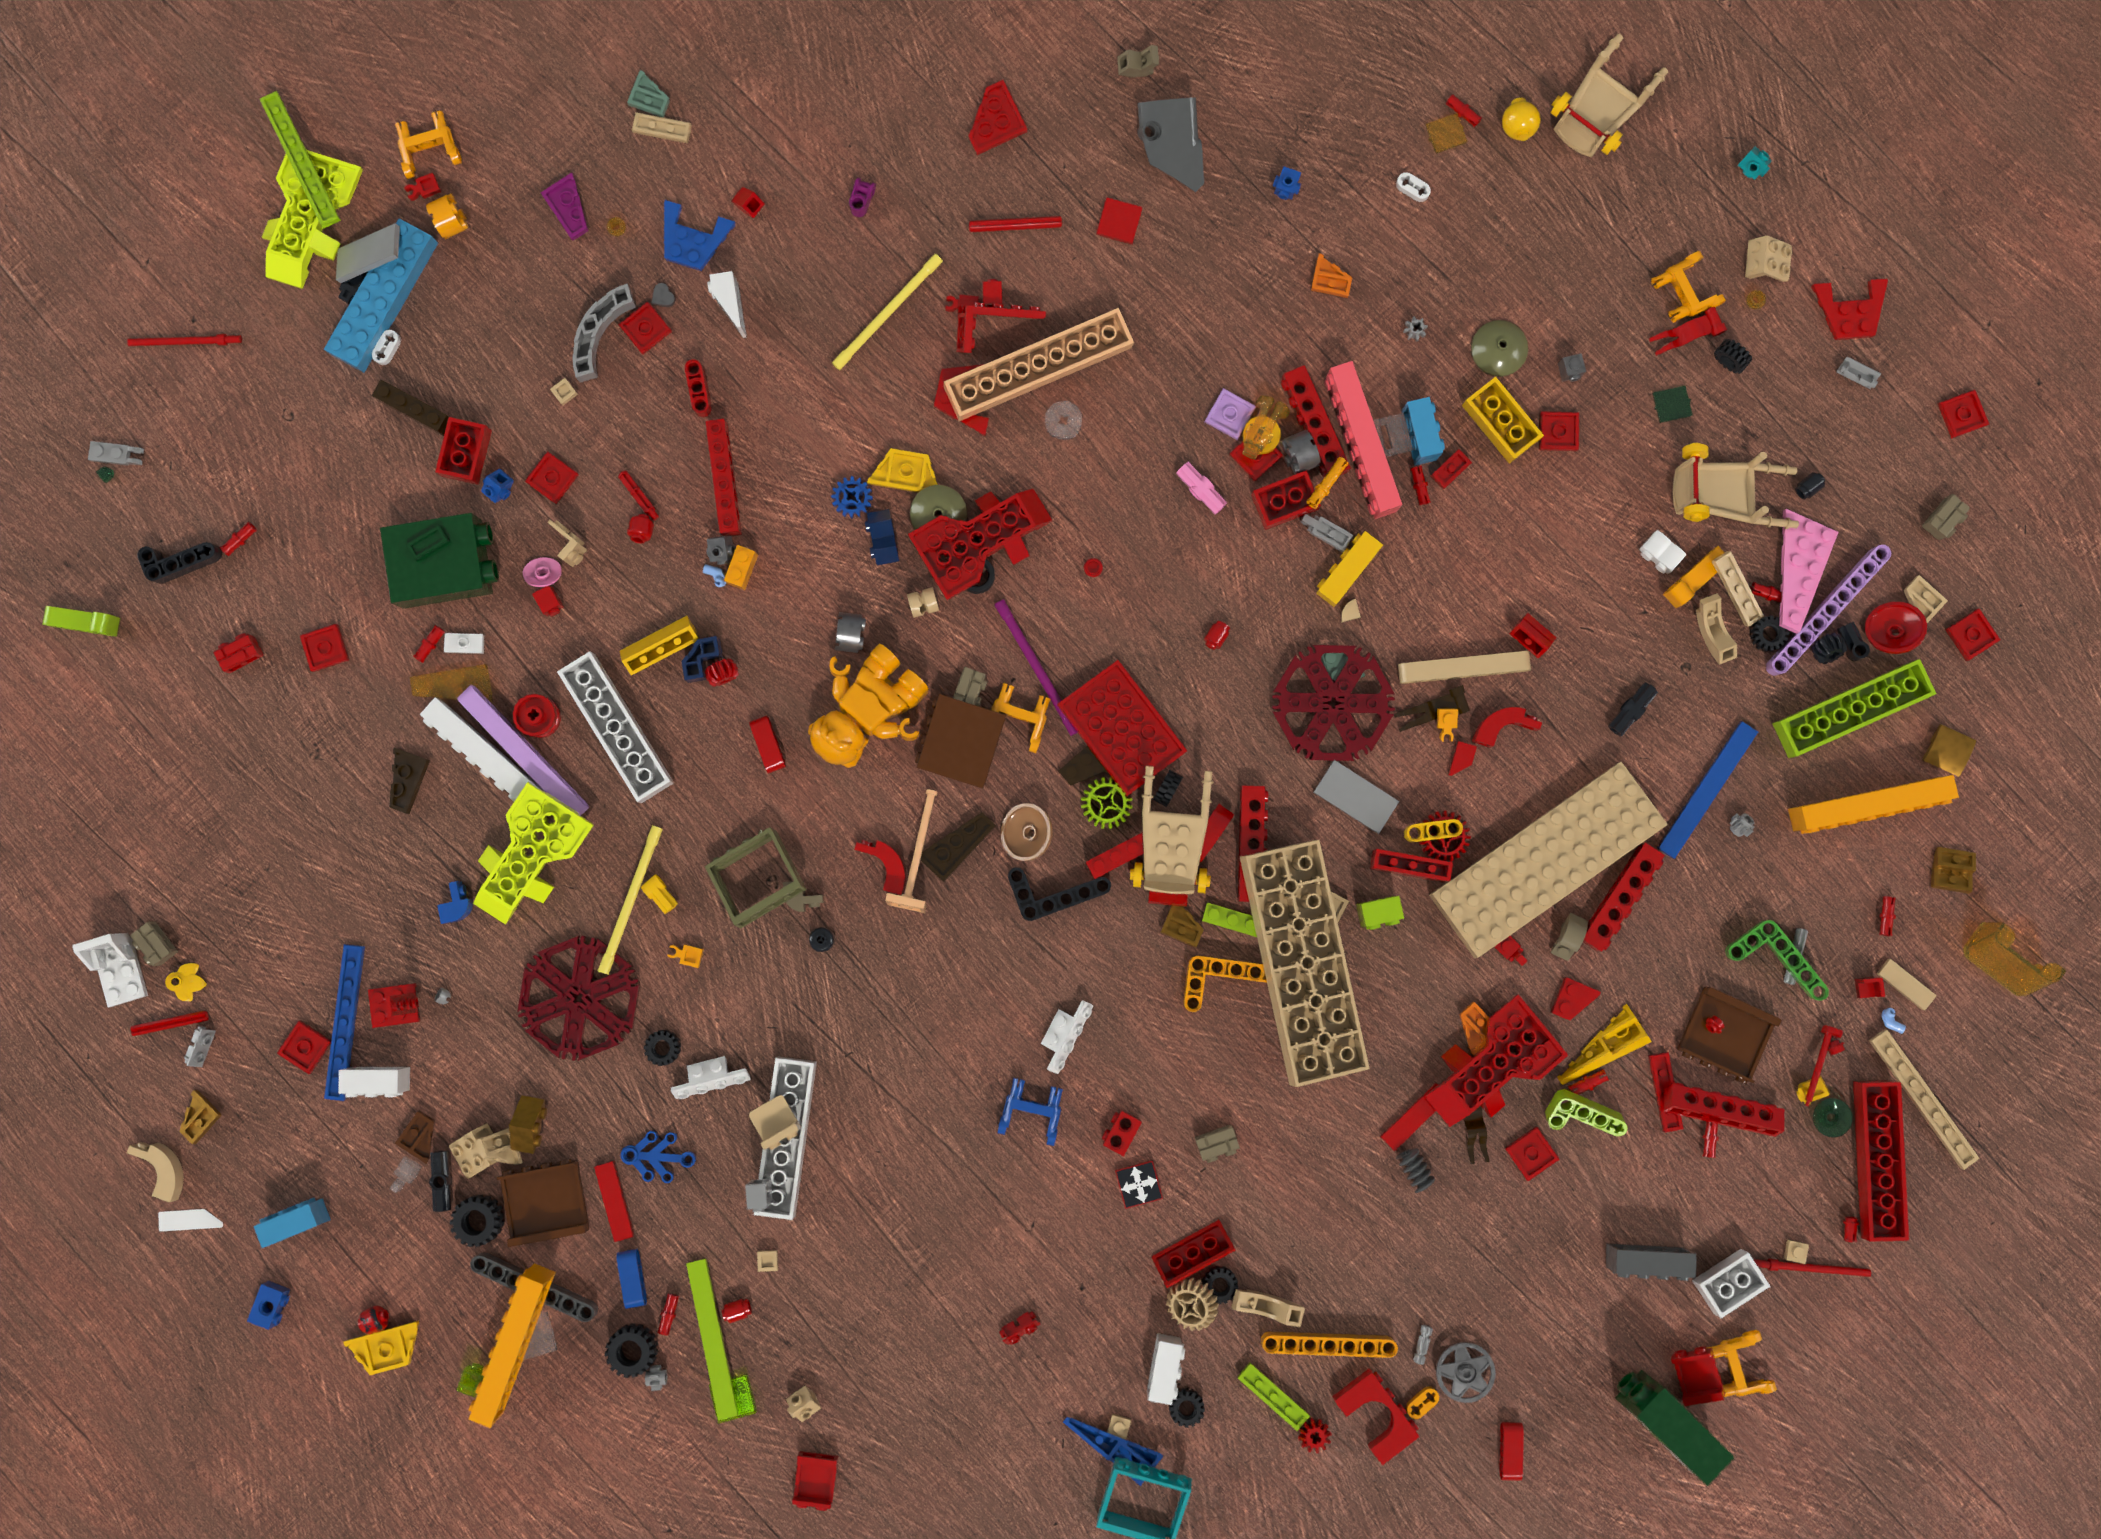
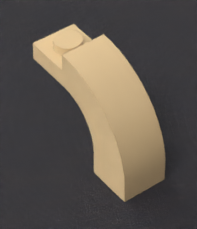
M1717 593L1699 600L1700 608L1696 609L1698 625L1710 653L1719 665L1737 658V644L1729 635L1723 623L1721 597Z
M138 1142V1144L130 1145L127 1153L149 1161L157 1172V1183L152 1196L167 1202L178 1200L182 1191L184 1177L181 1163L175 1153L161 1143L149 1145L144 1142Z
M1236 1289L1231 1309L1266 1316L1284 1325L1301 1327L1305 1307L1263 1292Z

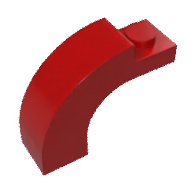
M1504 708L1490 714L1479 724L1472 742L1491 748L1494 747L1497 735L1505 725L1513 724L1538 731L1541 728L1542 722L1537 721L1538 718L1531 715L1524 717L1526 712L1524 708Z
M1221 804L1217 805L1208 818L1199 864L1209 853L1235 815Z
M878 840L875 847H872L873 843L868 841L856 842L854 850L874 855L884 863L887 875L883 890L902 896L906 885V870L899 854L892 847Z

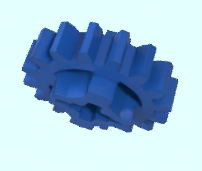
M851 476L850 481L843 478L844 483L842 484L838 481L839 487L833 488L836 494L831 495V498L836 501L832 504L834 507L838 506L836 509L838 513L843 511V517L849 514L850 518L853 519L854 514H857L860 518V512L867 513L866 507L872 506L868 502L873 500V497L868 495L872 490L871 488L866 489L868 486L867 482L861 484V478H858L857 481H855L853 476ZM842 492L844 494V497L841 500L842 502L840 503V494ZM847 492L850 495L855 496L856 501L849 499ZM863 493H864L865 499H864V502L862 503V502H861V496H862Z

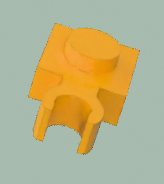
M1437 708V728H1442L1439 738L1444 742V736L1449 734V741L1452 742L1454 736L1451 731L1452 728H1457L1458 709Z
M684 945L683 950H681L678 946H670V948L676 950L675 955L667 954L669 958L679 957V964L696 968L700 967L704 949Z

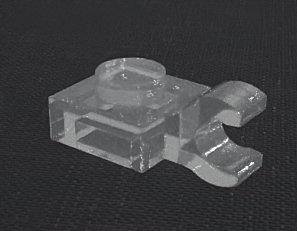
M406 1156L403 1157L393 1173L398 1178L391 1185L390 1190L397 1193L402 1190L406 1182L411 1184L422 1166Z

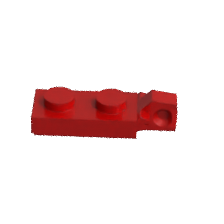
M1511 936L1494 946L1510 962L1515 959L1523 966L1528 961L1521 954L1523 951L1521 946Z

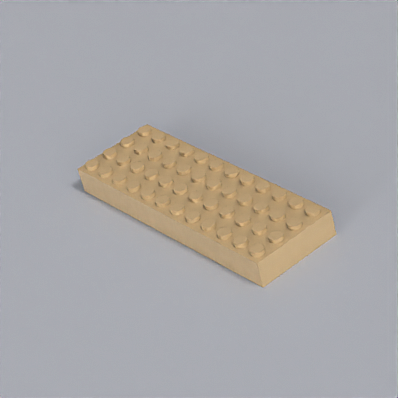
M1619 762L1452 878L1450 882L1445 883L1432 892L1429 896L1474 958H1479L1668 824L1624 764Z
M1311 840L1241 856L1242 871L1289 1085L1300 1087L1370 1069L1320 840Z

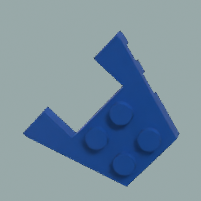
M665 200V260L702 271L715 254V250L724 242L730 230H733L735 227V221L718 217L714 232L711 235L677 224L682 206Z

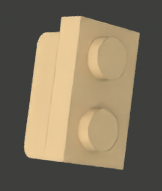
M1770 236L1749 240L1745 277L1752 279L1767 275L1782 282L1788 281L1792 255L1791 245Z
M549 520L547 523L569 540L557 556L572 567L578 565L587 551L583 547L584 542L559 521L553 522Z
M783 1095L773 1098L749 1113L751 1121L763 1140L760 1144L764 1150L770 1148V1150L777 1148L781 1145V1140L787 1138V1140L794 1138L798 1135L797 1131L801 1129L799 1122Z

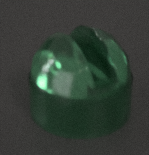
M101 467L96 471L97 475L105 483H108L114 477V472L109 467Z

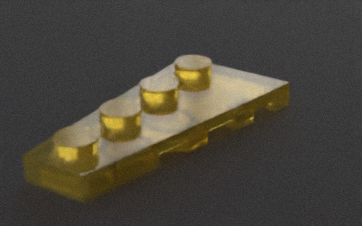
M486 664L410 677L412 696L457 700V697L472 684L490 702H493Z

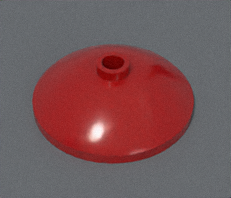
M1889 602L1878 606L1869 614L1865 623V634L1871 645L1882 652L1890 654H1901L1915 649L1922 643L1927 633V621L1924 614L1917 607L1905 602Z

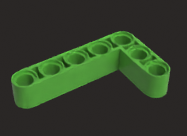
M1763 920L1726 947V956L1730 960L1740 961L1766 943L1808 997L1818 1001L1828 997L1829 989L1774 921ZM1767 923L1772 927L1770 934H1766L1763 931V927ZM1750 935L1756 938V943L1753 946H1750L1747 942V938ZM1778 939L1784 941V948L1781 950L1776 948V941ZM1735 946L1740 949V955L1736 958L1731 954V950ZM1790 955H1794L1797 958V962L1793 966L1788 962ZM1805 970L1810 976L1807 981L1801 979V973ZM1817 986L1822 989V994L1819 997H1816L1813 993L1814 988Z

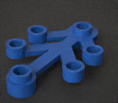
M651 1130L646 1133L645 1138L637 1145L624 1147L621 1151V1160L625 1164H633L641 1173L643 1180L650 1182L654 1179L655 1173L651 1169L647 1170L641 1160H648L660 1174L662 1181L670 1183L674 1179V1174L671 1171H667L660 1161L678 1162L683 1167L689 1168L696 1163V1155L691 1151H686L682 1155L660 1153L669 1144L677 1141L678 1137L675 1132L667 1133L665 1138L651 1151L641 1152L649 1143H653L658 1139V1133ZM650 1133L655 1135L654 1140L649 1139ZM670 1134L674 1136V1141L672 1142L668 1140ZM629 1151L634 1153L633 1158L628 1157ZM687 1155L692 1157L691 1162L686 1161ZM646 1172L651 1173V1179L646 1178ZM665 1174H670L671 1179L666 1180Z

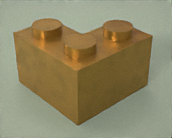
M521 1095L509 1124L511 1150L534 1154L536 1147L540 1146L542 1141V1135L539 1134L541 1121L547 1115L544 1099Z

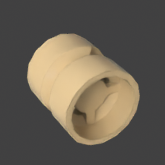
M933 587L922 590L921 594L918 592L907 594L913 618L924 615L926 611L928 613L939 611Z

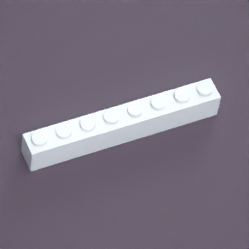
M435 697L420 713L424 718L423 722L427 726L436 728L438 736L445 741L448 739L453 743L451 747L458 753L463 752L467 756L465 759L473 766L475 764L481 768L480 772L485 777H491L495 780L494 785L503 791L505 789L512 801L516 800L527 782L544 791L441 699Z

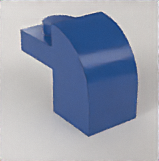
M462 881L449 883L452 902L437 905L441 924L461 921L472 911L473 899H465L467 891Z

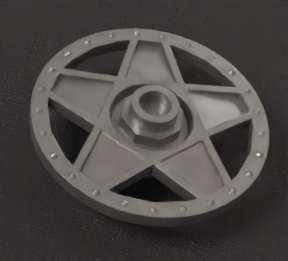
M1461 1342L1448 1347L1441 1354L1437 1362L1436 1377L1440 1388L1448 1397L1458 1402L1471 1403L1482 1399L1489 1393L1495 1381L1496 1372L1491 1356L1482 1347L1474 1343ZM1466 1347L1476 1349L1484 1355L1471 1358ZM1455 1350L1454 1362L1442 1364L1446 1356ZM1490 1365L1491 1375L1487 1385L1481 1374ZM1441 1376L1453 1380L1451 1393L1444 1386ZM1469 1387L1480 1393L1473 1397L1462 1398Z

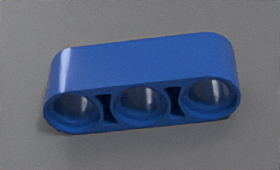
M638 1249L617 1252V1265L625 1308L646 1305L647 1296Z

